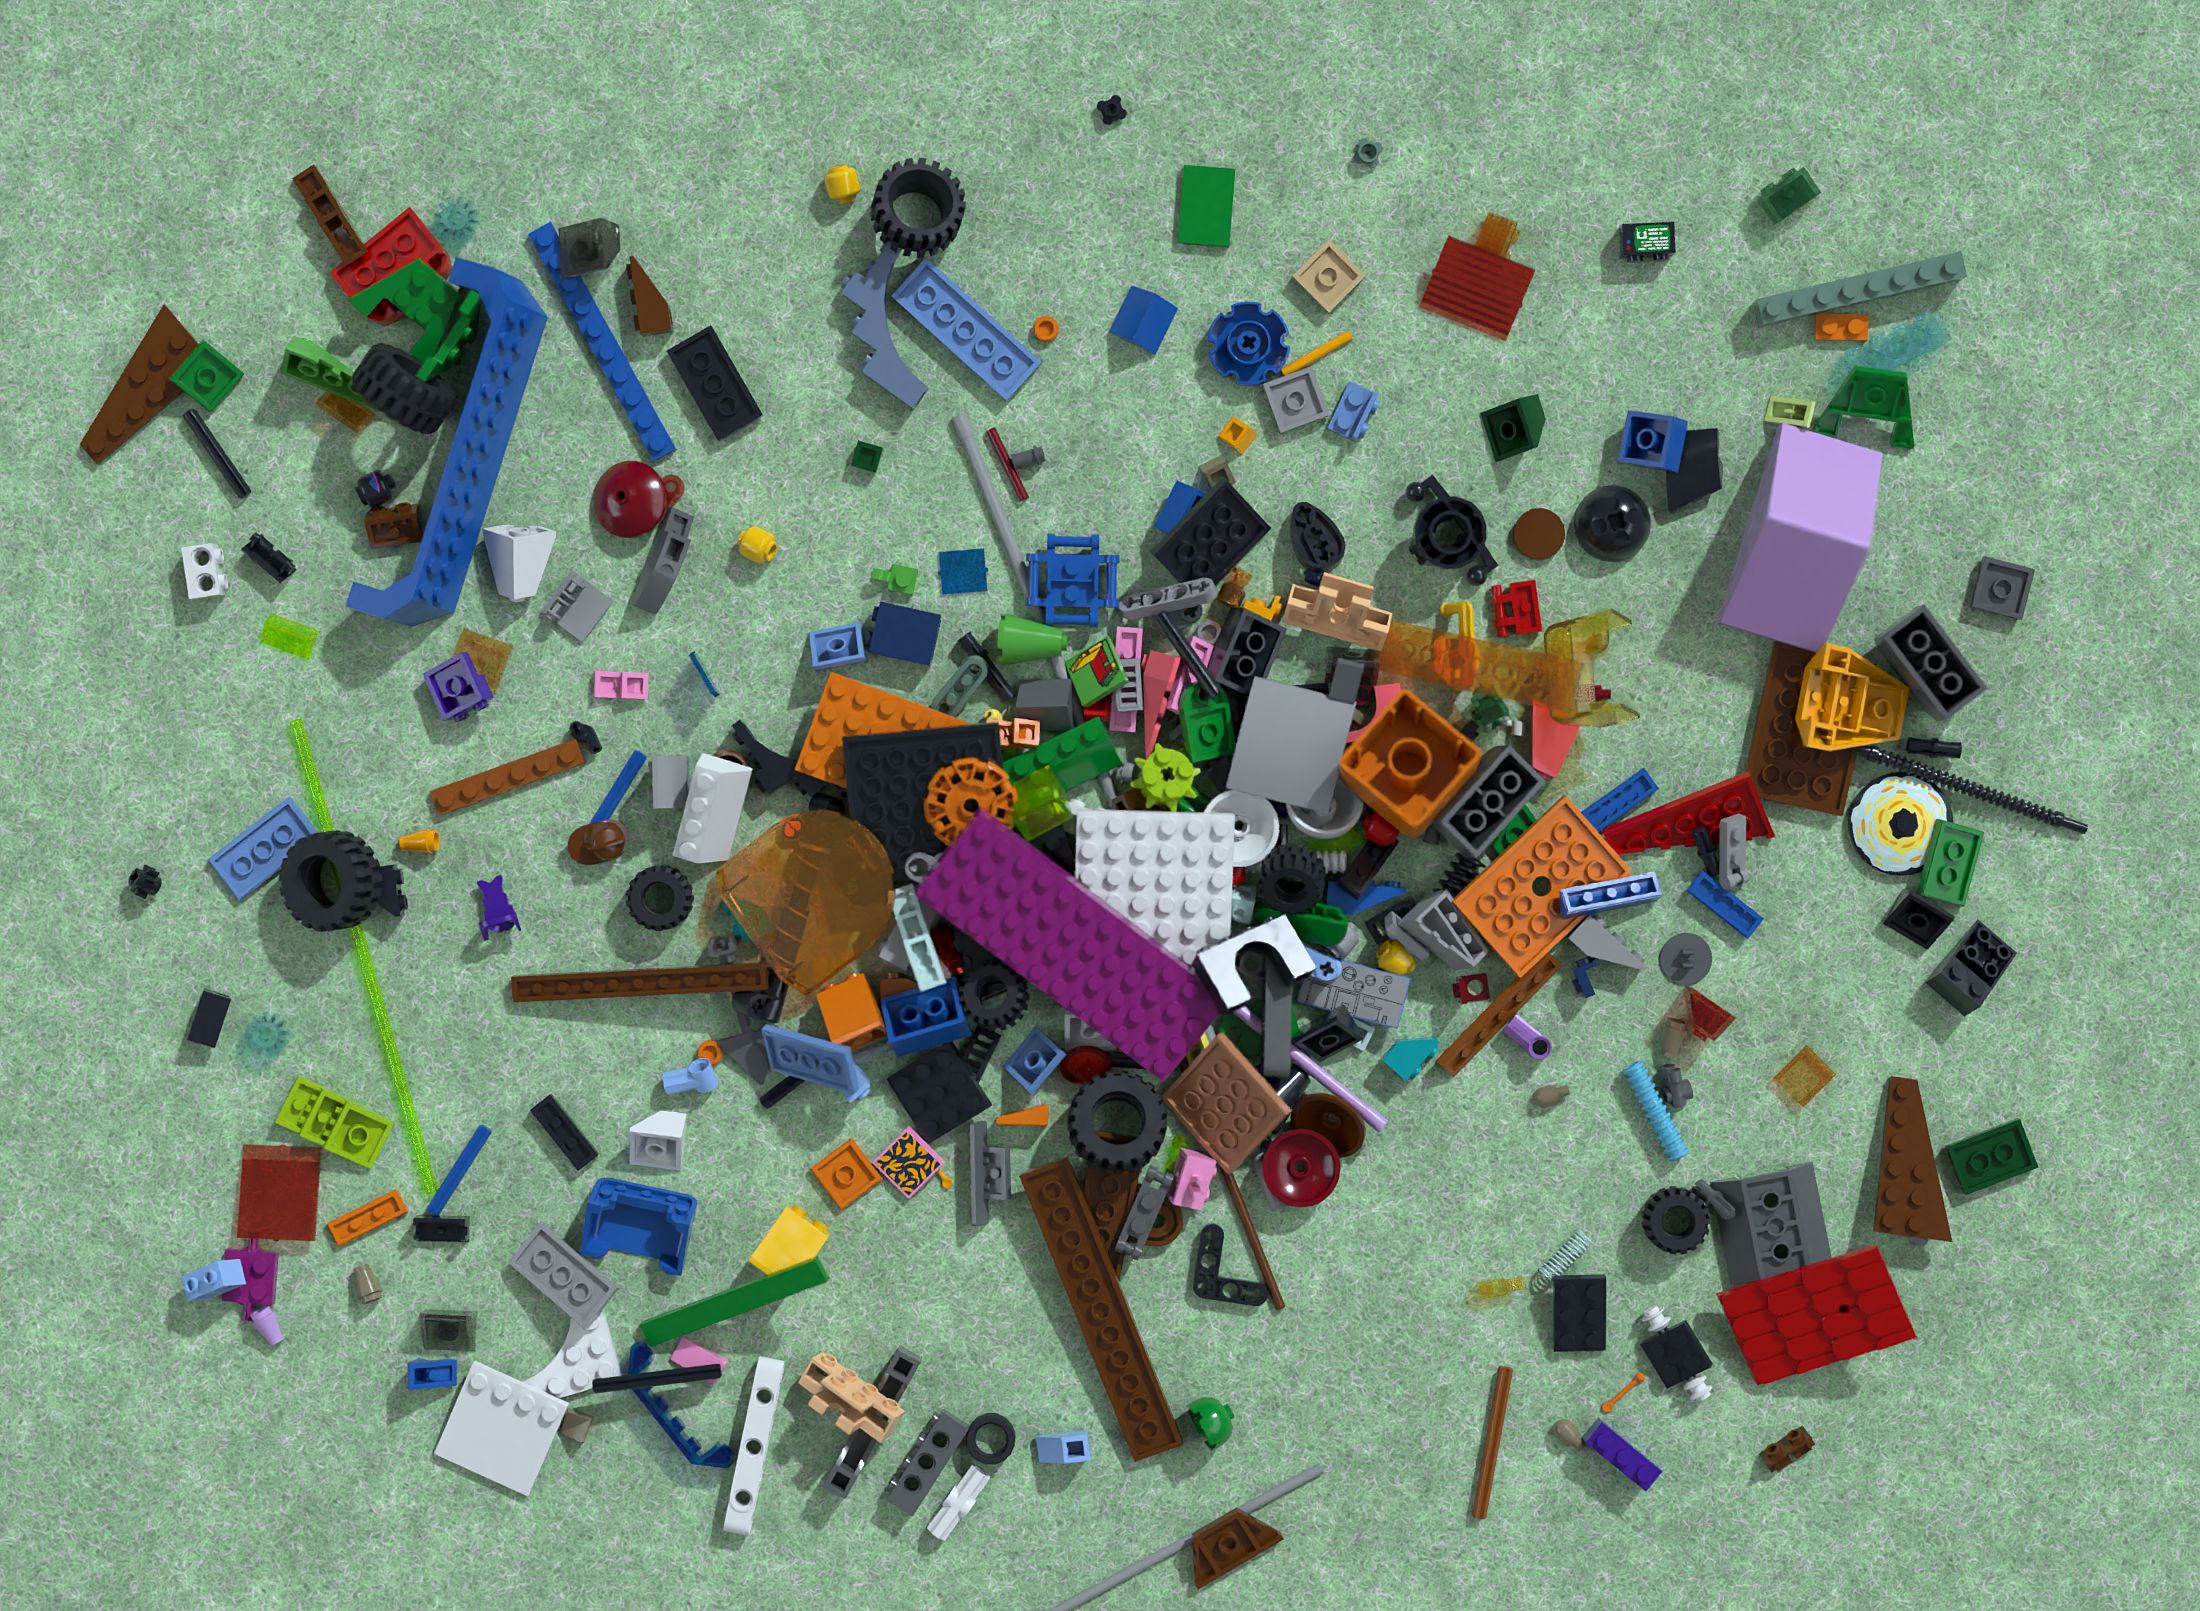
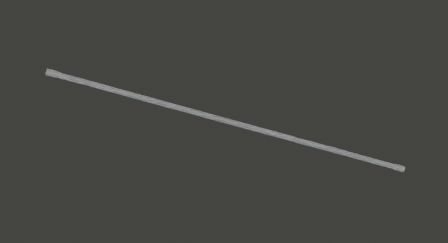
M966 413L960 414L951 420L960 441L963 443L1024 597L1028 598L1027 567L975 441L974 432ZM1028 606L1034 621L1046 625V614L1043 607ZM1063 656L1049 658L1058 679H1071ZM1072 681L1073 718L1076 725L1079 726L1088 721H1083V706ZM1108 771L1098 776V780L1110 810H1116L1111 800L1119 795ZM1210 1025L1205 1031L1209 1044L1216 1037L1213 1027ZM1259 1145L1250 1156L1262 1183L1263 1192L1271 1211H1276L1286 1205L1274 1197L1265 1184L1262 1174L1264 1154Z

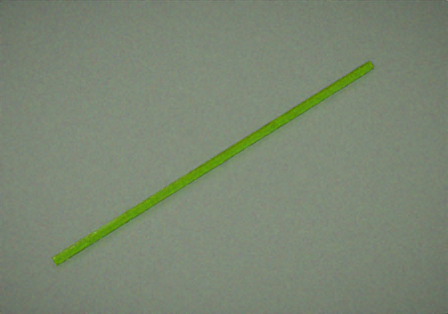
M301 718L290 721L321 832L335 831L303 720ZM330 860L340 895L342 886L341 876L335 864ZM360 923L355 927H350L349 930L426 1194L438 1191L437 1183L363 927Z

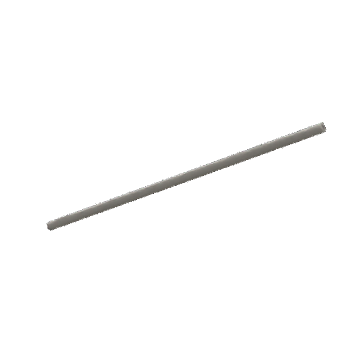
M1318 1463L1237 1508L1250 1513L1324 1473ZM1193 1532L1048 1611H1070L1193 1544Z

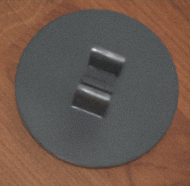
M1680 933L1671 937L1664 944L1660 954V963L1663 972L1669 979L1678 984L1689 985L1699 982L1708 974L1712 965V953L1706 941L1698 935Z

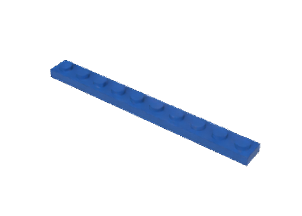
M549 222L529 233L528 235L652 460L655 462L677 450L553 224Z

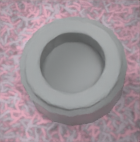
M1213 620L1201 622L1196 630L1197 638L1211 645L1217 643L1221 633L1220 625Z

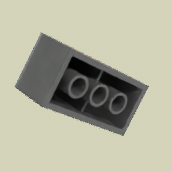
M1925 604L1916 606L1874 638L1875 644L1904 685L1910 688L1909 691L1921 707L1936 721L1947 720L1988 689Z
M1510 745L1495 746L1480 757L1475 775L1434 819L1431 825L1465 858H1478L1546 781Z

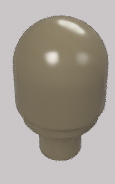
M1555 1084L1541 1087L1534 1093V1102L1541 1108L1556 1105L1558 1102H1561V1097L1570 1095L1568 1085L1556 1088Z
M1561 1419L1554 1424L1553 1433L1563 1444L1567 1446L1572 1445L1577 1451H1581L1586 1444L1579 1438L1580 1433L1570 1421Z

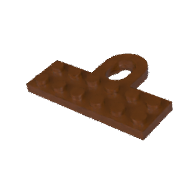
M1095 1129L1096 1134L1102 1140L1113 1145L1128 1144L1137 1138ZM1088 1166L1083 1193L1120 1282L1125 1253L1115 1252L1114 1248L1139 1191L1137 1190L1140 1167L1137 1168V1171L1131 1173L1123 1171L1122 1174L1114 1175V1171L1103 1173L1096 1166L1092 1168ZM1165 1196L1158 1212L1164 1216L1165 1223L1160 1228L1151 1229L1145 1245L1160 1247L1170 1244L1178 1237L1182 1230V1211L1178 1205L1172 1204L1167 1196ZM1129 1235L1126 1242L1136 1243L1138 1239Z

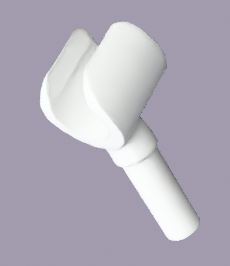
M1492 714L1491 721L1511 726L1510 735H1525V724L1523 722L1507 720Z

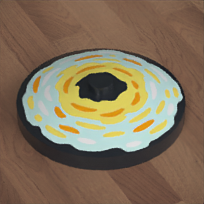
M1887 773L1871 780L1856 795L1848 817L1849 836L1857 854L1872 868L1890 875H1913L1923 871L1936 819L1953 823V813L1945 794L1932 781L1927 782L1926 778L1920 779L1919 775L1913 777L1912 773Z

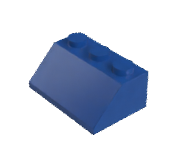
M955 977L946 979V983L921 991L919 987L880 999L889 1044L897 1057L972 1035L968 1016L963 1010L964 1006L960 1003L959 997L962 996Z

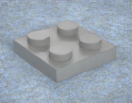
M1312 366L1263 384L1280 434L1329 416Z

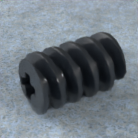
M1456 852L1455 857L1459 863L1453 861L1449 863L1454 871L1445 870L1444 874L1448 880L1439 879L1438 882L1442 889L1433 888L1432 891L1436 892L1447 889L1454 898L1466 887V884L1473 880L1471 878L1472 875L1478 876L1480 874L1477 867L1486 868V865L1475 858H1465L1461 853Z

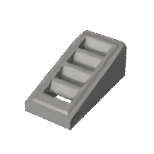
M1140 658L1121 659L1123 667L1135 666V671L1125 673L1127 677H1136V682H1128L1116 690L1117 712L1143 710ZM1136 687V692L1121 693V688ZM1137 697V702L1122 703V698Z

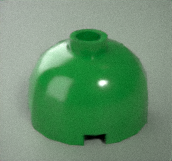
M1202 1397L1187 1404L1189 1408L1188 1413L1199 1435L1206 1436L1207 1440L1204 1443L1210 1451L1215 1450L1228 1441L1233 1430L1231 1419L1235 1418L1228 1404L1223 1406L1219 1400L1212 1397Z

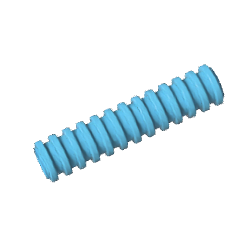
M1637 1061L1625 1067L1622 1072L1624 1075L1627 1074L1626 1080L1631 1082L1630 1088L1634 1089V1095L1639 1097L1637 1101L1639 1104L1642 1103L1641 1109L1646 1111L1645 1117L1649 1118V1124L1654 1126L1652 1130L1657 1132L1656 1138L1661 1140V1147H1665L1664 1153L1669 1155L1667 1157L1668 1161H1676L1687 1155L1689 1149L1684 1147L1686 1143L1684 1140L1681 1141V1133H1677L1678 1128L1673 1125L1674 1120L1669 1118L1671 1114L1669 1111L1666 1112L1667 1106L1662 1104V1097H1658L1659 1091L1654 1089L1655 1083H1651V1076L1646 1074L1648 1070L1643 1068L1644 1062Z

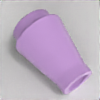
M269 1305L257 1309L250 1315L252 1318L251 1323L268 1341L270 1346L284 1339L275 1311Z

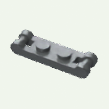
M1149 1166L1115 1245V1252L1120 1254L1122 1252L1131 1255L1130 1258L1138 1261L1174 1177L1173 1174L1169 1172L1164 1174L1157 1171V1167ZM1152 1180L1161 1183L1159 1190L1150 1187ZM1129 1235L1138 1239L1135 1246L1126 1242Z

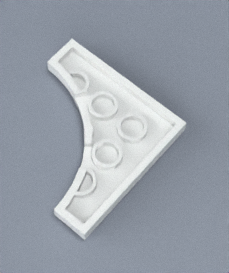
M602 1309L587 1329L571 1318L566 1340L557 1356L542 1371L521 1382L554 1397L562 1398L592 1389V1381L594 1379L622 1376V1370L604 1310Z

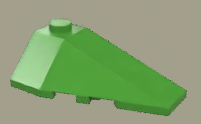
M293 336L285 348L281 374L377 410L354 388L352 384V374L354 372L311 340Z

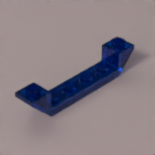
M637 1340L632 1344L628 1375L640 1373L653 1362L654 1359L651 1356L654 1353L645 1342L641 1344ZM653 1387L632 1389L691 1464L729 1468L734 1463L732 1459L734 1453L725 1443L721 1445L717 1441L704 1453H701L700 1449L702 1447L694 1436L689 1438L684 1431L686 1427L678 1416L673 1417L667 1410L670 1408L669 1404L661 1395L657 1397L651 1390Z

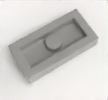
M1391 911L1385 917V931L1392 940L1401 942L1411 956H1417L1420 960L1424 961L1430 955V950L1397 925L1402 919Z

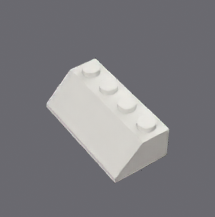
M702 753L695 766L673 856L694 863L726 861L729 859L753 768Z

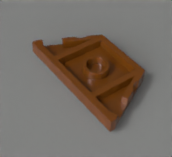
M1237 1507L1193 1532L1194 1582L1197 1589L1202 1588L1284 1540L1283 1535L1280 1531Z

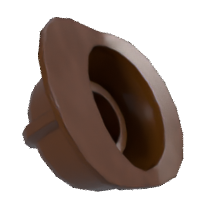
M613 819L583 825L570 835L568 851L577 863L583 865H595L614 860L624 853L629 833L620 821Z

